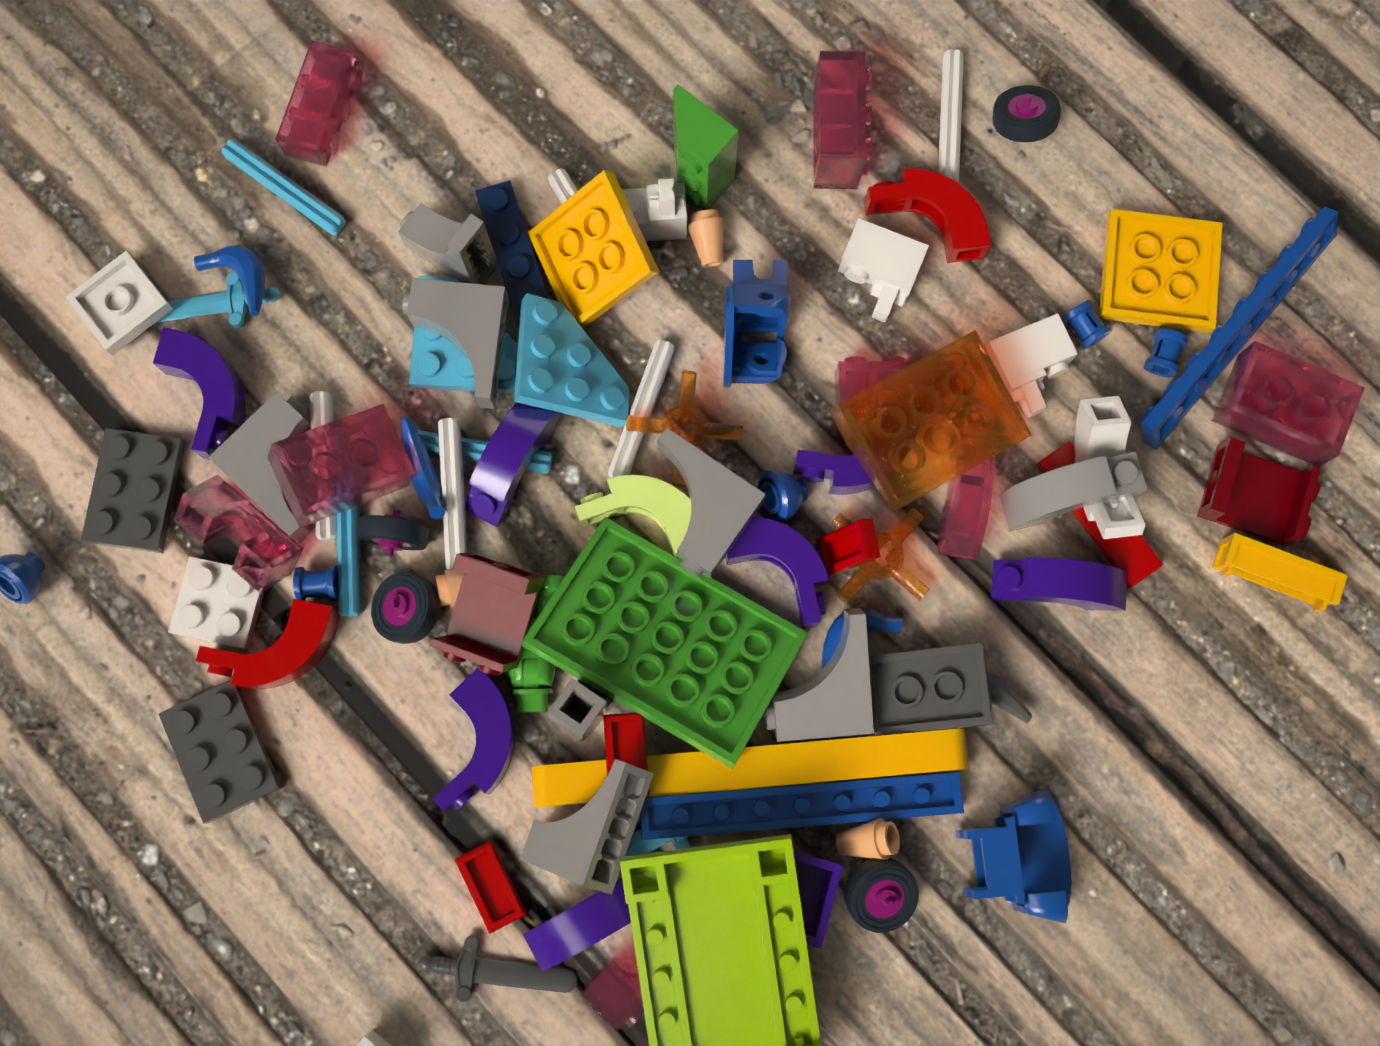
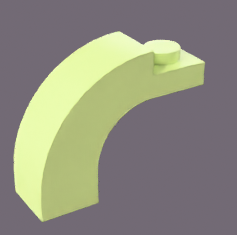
M643 475L616 476L607 479L609 495L603 496L602 492L594 493L582 498V504L574 506L582 528L602 522L604 517L611 519L623 514L646 516L662 528L668 539L673 556L680 559L677 557V549L688 530L691 518V501L673 485L660 479Z

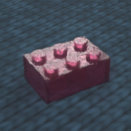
M820 51L813 85V189L857 190L861 176H867L868 160L872 159L873 138L872 136H867L868 125H871L872 101H867V90H871L872 67H865V51Z
M1254 341L1238 354L1211 421L1307 463L1322 466L1339 456L1365 387Z
M384 404L271 444L267 457L299 528L406 488L416 475Z

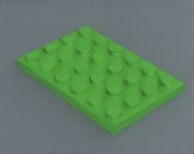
M604 517L523 639L522 646L732 769L808 632L713 578L709 579L703 574L699 578L691 575L679 565L682 560Z

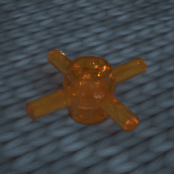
M682 371L679 405L670 409L663 419L627 416L626 431L662 434L667 427L680 436V429L674 426V424L679 421L680 424H690L691 422L695 425V428H691L688 431V437L682 438L698 448L705 441V438L742 441L743 426L707 423L704 414L694 407L697 373L694 371ZM674 465L672 484L675 486H686L682 475Z
M912 508L891 533H876L879 551L884 547L889 552L885 557V561L888 564L886 567H880V563L872 560L858 566L859 569L838 591L836 596L848 605L870 579L884 580L893 577L920 601L930 589L902 566L904 561L902 543L924 517ZM840 512L831 524L838 530L853 522Z

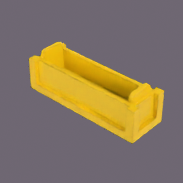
M1233 533L1220 540L1211 567L1218 571L1221 570L1220 576L1222 577L1232 574L1314 605V612L1324 611L1327 605L1330 604L1339 605L1348 577L1344 573L1237 533Z

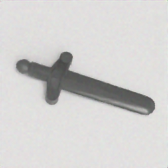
M468 936L465 939L458 959L439 956L433 958L430 955H426L418 961V967L424 972L432 971V973L455 976L456 997L460 1002H466L470 999L473 983L561 993L571 992L577 985V975L568 968L551 967L542 972L538 964L477 957L479 940L475 936Z

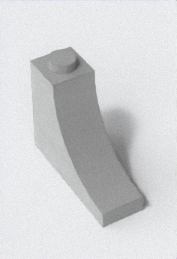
M420 203L415 211H410L405 215L400 224L398 232L407 248L449 277L457 278L462 283L484 285L498 267L485 224L473 214H470L464 223H459L440 215Z
M412 278L410 291L406 290L403 296V312L407 314L413 327L440 334L459 347L472 365L475 380L474 397L479 407L495 409L509 304L505 287Z
M275 392L208 458L295 541L301 543L311 532L303 524L294 508L290 493V470L294 455L301 441L311 430V425L304 418L309 412L293 396L286 401Z
M666 427L657 440L658 450L667 456L679 470L688 488L691 501V518L688 530L677 549V557L682 560L679 565L697 578L703 574L710 579L763 504L766 494Z
M861 608L844 609L841 638L827 664L810 680L795 688L777 692L772 697V705L767 706L765 710L767 730H774L777 742L874 734L866 614Z
M615 759L600 789L579 811L559 821L540 822L534 820L520 860L581 886L612 895L621 869L620 859L626 855L654 773Z

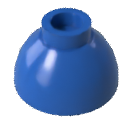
M769 470L763 472L759 479L757 489L766 494L761 509L768 519L780 523L792 518L800 509L801 503L808 499V487L804 480H796L789 473L780 470Z
M28 552L25 555L8 554L0 556V592L15 603L29 604L40 590L42 582L41 572L46 569L44 562L32 552Z

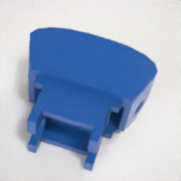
M733 260V284L726 288L723 387H731V383L765 384L775 381L782 376L787 357V350L783 342L785 327L789 322L792 307L788 293L787 260H774L773 274L767 279H760L754 275L753 260ZM739 332H776V343L739 342ZM758 359H763L767 363L760 365L757 364L755 361H757Z
M1048 789L1035 790L1001 807L1000 816L994 818V827L956 830V838L971 839L976 886L963 888L964 896L972 897V899L1004 897L1005 901L1012 903L1015 911L1066 924L1072 886L1071 863L1064 823Z

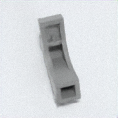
M1132 452L1106 458L1105 455L1057 468L1020 482L1005 490L999 496L1009 530L1014 531L1045 524L1059 515L1081 507L1142 493L1147 490V486L1137 454Z
M572 678L549 709L547 718L579 740L584 741L603 720V715H607L616 701L583 681H576Z

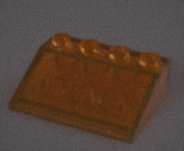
M976 330L828 409L846 444L892 511L900 509L1032 436Z

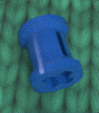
M1091 300L1081 303L1062 319L1065 324H1070L1080 337L1083 350L1092 347L1112 332L1110 325L1105 326L1092 309L1094 304Z
M1157 329L1153 334L1155 344L1151 356L1147 358L1143 368L1149 373L1160 377H1175L1179 370L1176 364L1181 349L1187 346L1188 338L1176 330Z
M330 565L326 570L310 571L305 570L304 567H296L293 576L295 598L306 601L309 597H329L330 600H338V566Z

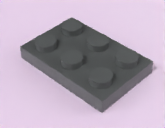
M105 428L81 541L90 544L163 553L186 442L181 438Z
M983 643L869 656L874 728L872 736L994 725L985 646Z
M231 680L158 714L203 824L211 823L282 789L240 687L230 685Z

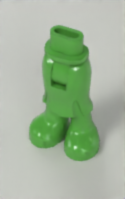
M542 575L544 580L535 607V619H532L529 630L565 576ZM523 648L518 668L508 671L511 686L515 688L511 690V695H516L517 712H548V694H553V688L551 687L555 678L556 666L526 648Z

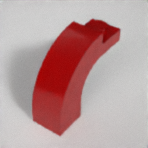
M903 169L898 184H894L892 181H881L867 189L864 199L866 216L913 212L931 220L942 235L947 263L983 260L987 254L991 242L984 214L973 196L951 178L924 169Z
M293 599L286 628L281 637L269 648L253 654H240L199 646L196 662L209 665L207 673L231 677L234 670L230 685L236 687L263 690L283 686L305 675L322 659L335 637L340 614L338 609L333 606Z

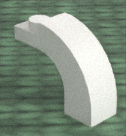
M1119 396L1080 400L1075 427V463L1105 455L1106 458L1125 454L1131 420ZM1132 495L1084 507L1088 521H1096L1103 539L1143 534L1145 522Z

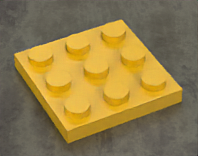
M603 170L527 232L558 302L564 304L582 328H585L660 272L613 171Z
M1111 209L1107 214L1099 318L1205 333L1214 331L1217 319L1223 223Z

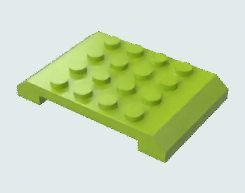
M791 834L621 857V874L625 901L629 906L649 1046H821Z

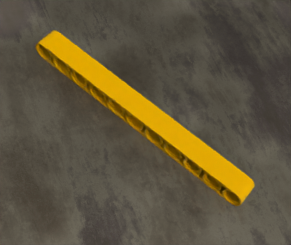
M965 728L745 747L732 769L702 751L647 756L648 771L654 773L649 786L650 794H647L646 798L970 769ZM606 760L532 766L534 808L588 803L607 778Z

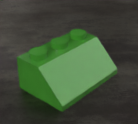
M678 84L673 89V135L677 183H685L687 204L692 207L698 205L701 209L707 210L714 205L735 180L739 130Z

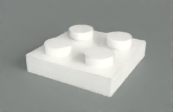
M127 251L123 252L65 296L103 348L112 356L173 310L169 302Z
M189 556L168 633L249 650L269 574Z

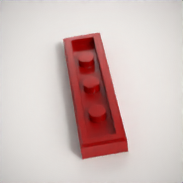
M1068 441L1040 460L1036 466L1043 474L1074 464L1075 447ZM1084 507L1071 511L1113 567L1127 572V587L1129 589L1164 565L1141 535L1103 539L1096 521H1088Z

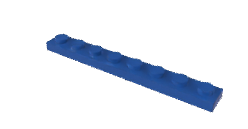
M1324 206L1314 219L1309 218L1305 222L1296 241L1292 245L1288 244L1283 248L1274 267L1270 271L1266 270L1261 274L1255 289L1247 298L1243 297L1239 300L1231 318L1225 325L1220 324L1214 330L1209 344L1202 352L1197 351L1191 357L1187 370L1181 377L1173 379L1168 384L1164 397L1155 407L1151 406L1146 410L1140 422L1144 444L1155 450L1160 447L1337 236L1338 211Z
M955 772L645 798L639 818L641 840L864 822L874 821L879 818L888 820L964 813L960 773Z

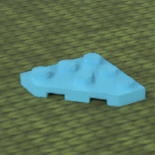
M419 276L421 279L460 282L457 278ZM414 327L409 378L411 388L475 392L472 365L459 347L440 334ZM506 331L497 393L515 394L518 344Z
M528 293L521 300L514 402L623 427L628 422V385L563 303Z

